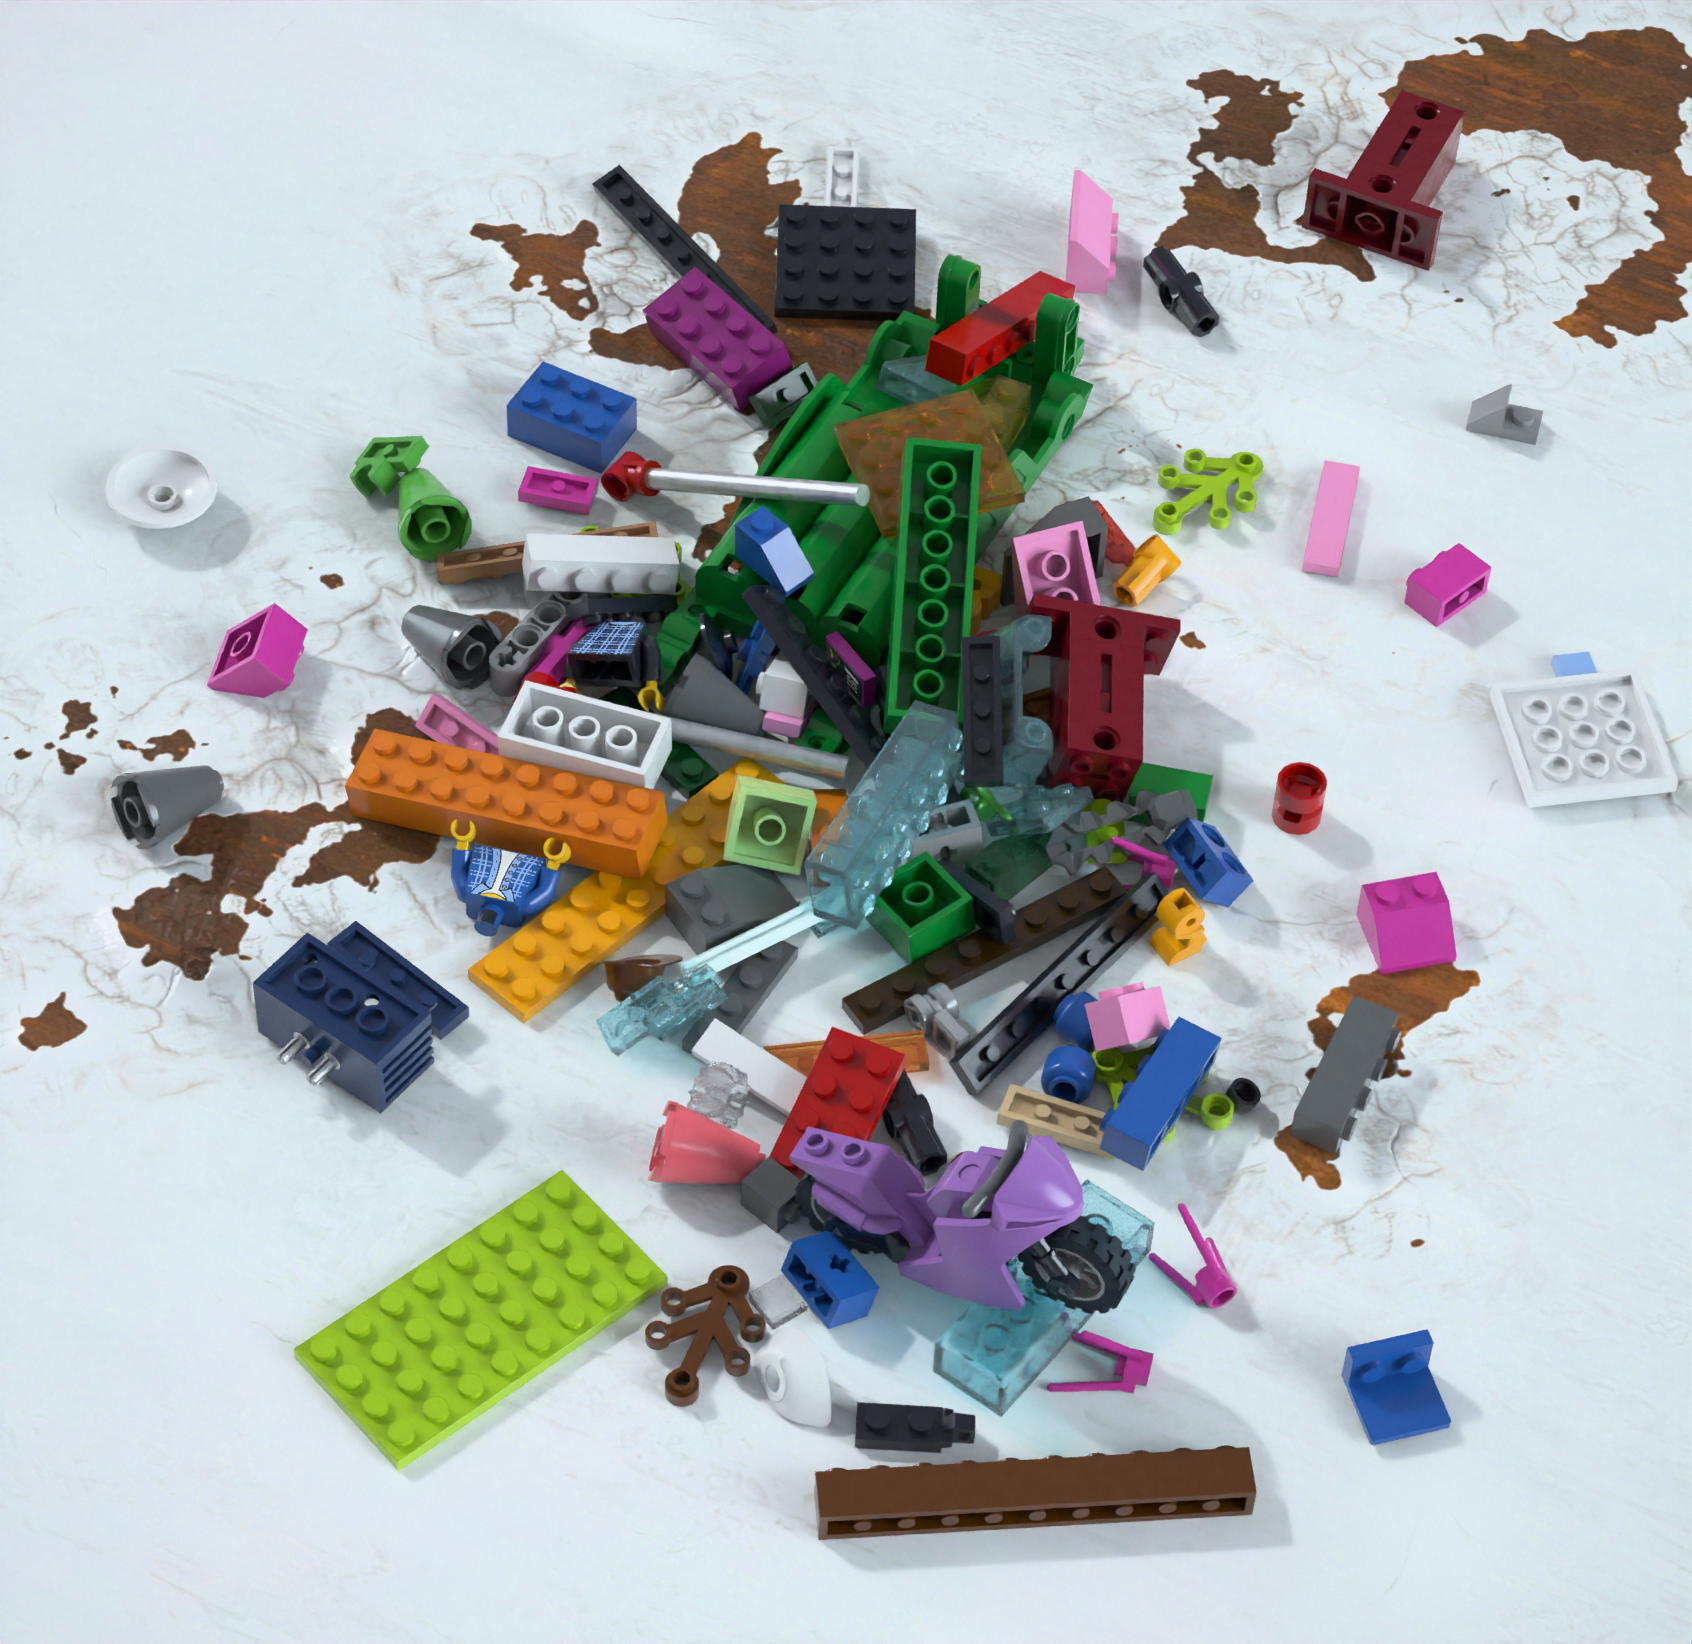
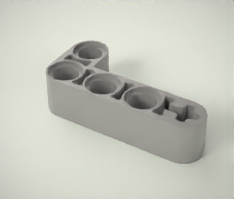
M523 571L524 603L531 611L489 656L490 687L494 693L503 697L517 695L521 686V679L541 658L543 647L553 633L562 635L573 623V621H567L565 606L586 600L587 592L527 590Z

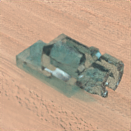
M704 964L701 967L690 970L672 984L661 975L657 976L597 1019L596 1023L609 1050L615 1055L620 1056L649 1034L662 1042L667 1041L689 1024L704 1017V1010H714L729 999L730 995L727 990H722L719 987L723 983L719 974L710 965Z

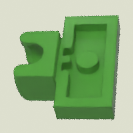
M422 436L373 438L356 460V467L350 474L351 481L365 497L372 495L377 488L386 497L401 479L397 473L411 472L412 469L416 468L420 464L421 457L429 448V445Z

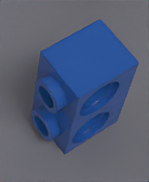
M1188 817L1163 843V846L1203 900L1229 907L1254 881L1213 825Z

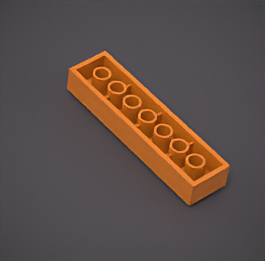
M375 728L345 784L352 816L454 838L451 833V825L455 819L458 821L457 834L459 836H465L470 832L471 820L476 828L475 838L471 842L545 859L549 858L544 854V843L549 838H554L556 844L552 852L553 856L561 853L564 842L570 846L571 856L565 863L642 880L668 823L664 791Z

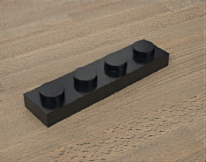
M1000 636L961 637L965 788L1004 787Z

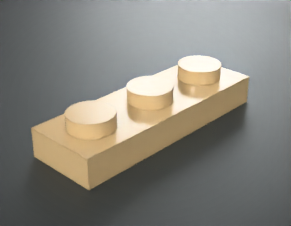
M1010 1084L998 1112L997 1124L1011 1128L1014 1121L1022 1120L1027 1124L1028 1134L1051 1136L1057 1143L1114 1160V1156L1100 1149L1104 1132L1099 1130V1126L1106 1112Z

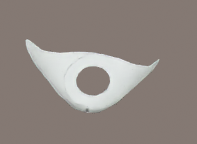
M785 1326L777 1329L755 1354L754 1370L765 1394L778 1412L787 1419L809 1426L827 1427L831 1420L830 1389L826 1367L819 1349L804 1331L796 1327ZM770 1365L775 1367L779 1375L780 1386L777 1392H774L768 1383L767 1370Z

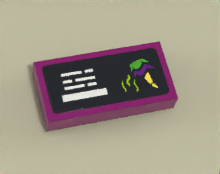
M835 632L827 635L826 655L828 657V664L836 675H839L846 681L849 686V692L862 707L867 708L875 705L876 675L840 633Z

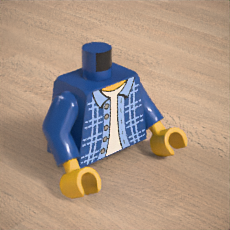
M457 819L452 822L451 833L455 840H457V848L452 850L451 881L458 900L466 903V915L471 919H476L474 928L478 933L491 937L496 935L499 925L513 928L520 927L527 916H533L552 902L561 875V870L558 869L559 865L565 863L571 856L570 846L566 842L563 844L561 853L553 856L552 852L556 840L554 838L546 840L543 847L544 854L549 858L546 866L545 858L474 844L472 850L468 849L469 842L476 835L474 824L470 820V832L465 836H459L457 834Z

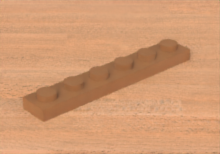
M655 521L568 535L658 537ZM525 541L436 554L439 584L450 583L459 585L470 579L483 577L498 579L505 574L523 572L522 560Z

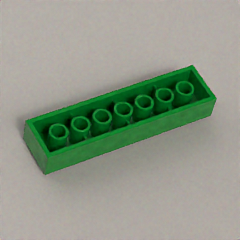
M906 437L901 459L883 733L960 740L963 731L961 637H970L982 448L980 444Z

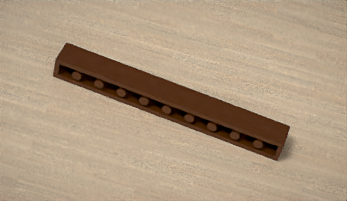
M1230 1445L1204 1450L1178 1448L1169 1452L1152 1453L1137 1450L1129 1454L1117 1455L1091 1453L1081 1457L1064 1458L1059 1455H1050L1042 1459L1019 1460L1017 1458H1005L994 1462L963 1460L956 1464L933 1465L931 1463H918L906 1467L876 1465L869 1469L853 1470L836 1467L826 1471L815 1472L814 1486L818 1540L1252 1515L1257 1493L1249 1447L1235 1448Z

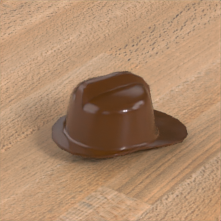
M672 954L633 956L615 961L598 960V962L605 963L607 986L609 990L614 992L616 1000L620 1003L638 1004L659 991L665 967L681 962L683 957Z

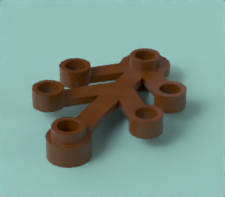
M720 1266L711 1272L708 1283L686 1291L675 1287L666 1289L661 1295V1309L665 1315L670 1317L682 1315L688 1307L710 1300L711 1302L704 1312L671 1324L663 1321H653L645 1329V1342L653 1350H663L671 1342L695 1334L680 1368L670 1372L665 1379V1396L672 1405L686 1407L697 1400L699 1396V1379L696 1375L713 1338L725 1359V1370L728 1374L740 1377L747 1374L750 1370V1353L737 1345L723 1317L728 1306H730L740 1322V1335L742 1339L749 1343H757L764 1338L766 1322L761 1315L753 1313L745 1298L749 1292L750 1281L746 1272L737 1266ZM723 1282H733L734 1284L725 1285ZM672 1299L680 1301L677 1305H670L667 1302ZM750 1325L758 1326L760 1329L757 1331H749L748 1329H746V1327ZM658 1332L665 1336L657 1339L651 1335ZM733 1359H741L744 1363L735 1365L731 1361ZM684 1381L688 1382V1384L680 1386L676 1382Z

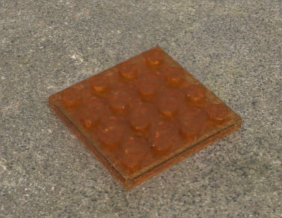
M973 389L834 424V435L857 483L867 485L870 490V499L867 504L884 539L894 537L897 533L901 459L906 437L982 445L978 514L1025 502V491Z

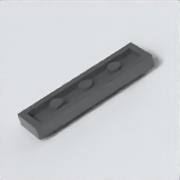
M782 940L743 959L682 1039V1050L692 1054L693 1047L715 1018L741 1034L797 959L798 947Z

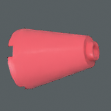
M667 1101L662 1114L667 1116L665 1125L662 1124L657 1130L649 1165V1171L652 1172L648 1177V1181L656 1183L741 1184V1181L765 1161L766 1154L759 1153L760 1144L677 1102Z

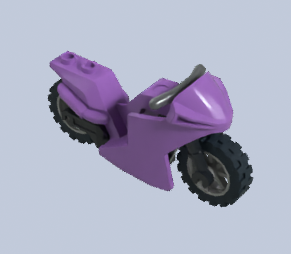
M1016 1120L1012 1123L1006 1150L981 1146L978 1152L964 1151L947 1167L939 1182L927 1192L925 1191V1183L921 1172L911 1163L904 1160L905 1157L900 1156L894 1149L884 1144L868 1142L808 1126L789 1156L791 1163L805 1171L804 1176L795 1189L797 1192L795 1202L800 1204L799 1211L801 1215L810 1220L809 1225L814 1230H820L821 1232L834 1231L849 1250L854 1248L861 1254H869L870 1251H873L875 1254L883 1252L892 1262L898 1264L900 1275L938 1292L989 1307L1019 1310L1022 1308L1025 1299L1008 1269L1012 1258L1018 1254L1019 1262L1023 1263L1021 1268L1024 1274L1031 1276L1033 1279L1031 1283L1038 1290L1043 1289L1046 1291L1047 1297L1055 1302L1058 1299L1065 1303V1307L1073 1310L1077 1307L1082 1309L1084 1313L1093 1314L1095 1310H1098L1102 1314L1109 1312L1110 1308L1113 1310L1117 1308L1135 1277L1133 1275L1136 1267L1134 1263L1130 1262L1132 1255L1128 1249L1122 1248L1123 1242L1116 1235H1109L1106 1232L1107 1228L1097 1223L1094 1225L1089 1222V1218L1081 1215L1084 1207L1083 1188L1065 1153L1052 1137L1031 1135L1024 1151L1028 1128L1027 1124L1022 1120Z

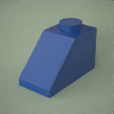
M764 506L735 524V555L769 584L778 589L785 597L814 578V572L789 526Z

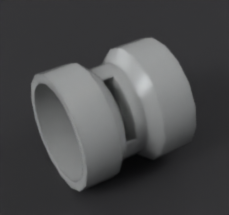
M939 982L930 987L926 995L916 994L904 1001V1009L908 1021L920 1035H926L933 1031L934 1015L944 1009L955 1019L959 1017L960 1011L956 998L944 983Z

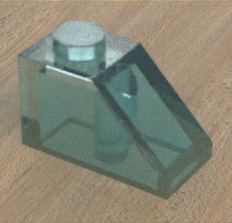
M928 354L885 361L882 365L876 388L940 419L957 392L959 385L925 371Z

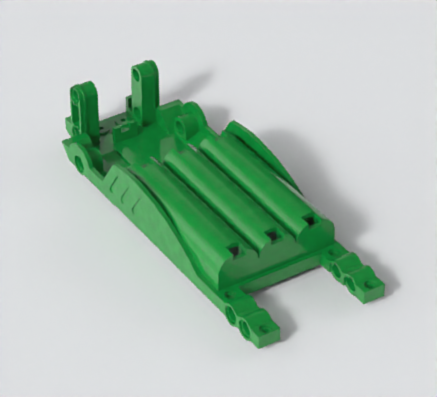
M948 254L938 274L936 322L906 310L901 313L896 321H885L873 336L863 365L846 386L836 375L828 373L800 404L755 476L865 484L870 490L869 502L864 507L743 497L725 535L698 569L695 575V586L676 611L667 616L660 632L655 637L662 655V682L657 684V689L665 698L674 686L673 683L680 677L684 666L689 664L703 643L699 623V615L701 613L707 612L721 628L752 640L750 635L758 618L741 595L751 585L771 584L735 555V524L762 506L789 526L814 572V578L801 587L805 591L798 601L784 596L785 605L793 616H796L804 623L806 633L812 642L826 654V636L838 632L872 672L878 667L888 664L901 459L906 437L982 445L975 548L976 565L1061 444L1065 443L1087 404L1094 384L1073 377L1083 357L1085 340L1077 337L1080 313L1079 303L1074 302L1071 298L1066 299L1050 292L1047 293L1042 299L1037 312L1035 341L1029 342L1015 353L1001 360L997 365L981 373L978 377L973 378L963 386H959L925 371L930 339L986 305L987 302L979 299L981 266L963 259L960 255ZM734 560L745 565L738 576L728 572V567ZM851 609L865 615L858 626L850 623ZM776 644L773 650L780 652V648ZM642 683L640 687L631 688L641 691L646 687V683ZM875 701V705L865 708L870 715L877 705V701ZM822 707L813 713L806 729L795 743L798 746L838 755H844L850 747Z

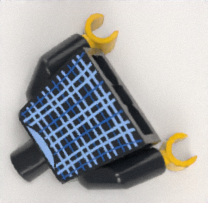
M633 615L626 621L598 622L587 634L570 646L567 652L568 658L563 678H566V683L559 687L565 688L569 686L576 688L577 685L640 687L642 683H646V687L639 692V703L645 711L649 712V703L655 699L656 707L660 712H663L666 700L657 689V684L662 682V655L657 639L651 636L649 627L643 618ZM576 689V694L582 695V694Z

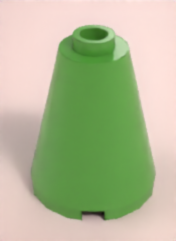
M414 468L411 472H406L399 481L398 534L402 545L414 558L428 562L437 561L436 554L452 552L458 547L461 550L466 545L472 531V520L467 508L429 470Z

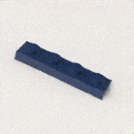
M354 921L327 943L329 947L352 962L357 961L363 954H373L376 958V964L368 972L415 1003L428 993L437 996L438 1004L430 1012L432 1023L429 1026L432 1028V1034L440 1040L469 1017V1007L359 922Z

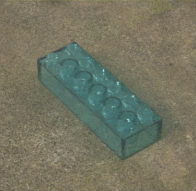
M917 700L913 702L804 862L814 916L857 929L863 918L871 914L877 897L883 888H887L891 884L895 870L902 860L904 861L909 857L912 844L920 833L926 831L932 814L938 806L944 804L948 790L954 781L960 779L964 773V757L961 744L962 731L959 730L957 712Z
M1086 1179L1081 1185L1084 1198V1207L1081 1215L1089 1218L1090 1223L1094 1225L1099 1223L1107 1228L1106 1232L1109 1235H1116L1123 1242L1122 1248L1128 1249L1131 1253L1132 1259L1130 1262L1134 1263L1135 1267H1137L1151 1251L1155 1222ZM1018 1254L1011 1260L1008 1269L1025 1299L1022 1308L1019 1310L995 1308L973 1302L937 1340L934 1350L933 1372L1000 1417L1005 1414L1094 1315V1313H1084L1082 1309L1077 1307L1075 1310L1064 1306V1302L1058 1299L1055 1302L1046 1296V1291L1043 1289L1038 1290L1031 1283L1033 1280L1031 1276L1024 1274L1021 1268L1023 1263L1019 1262Z

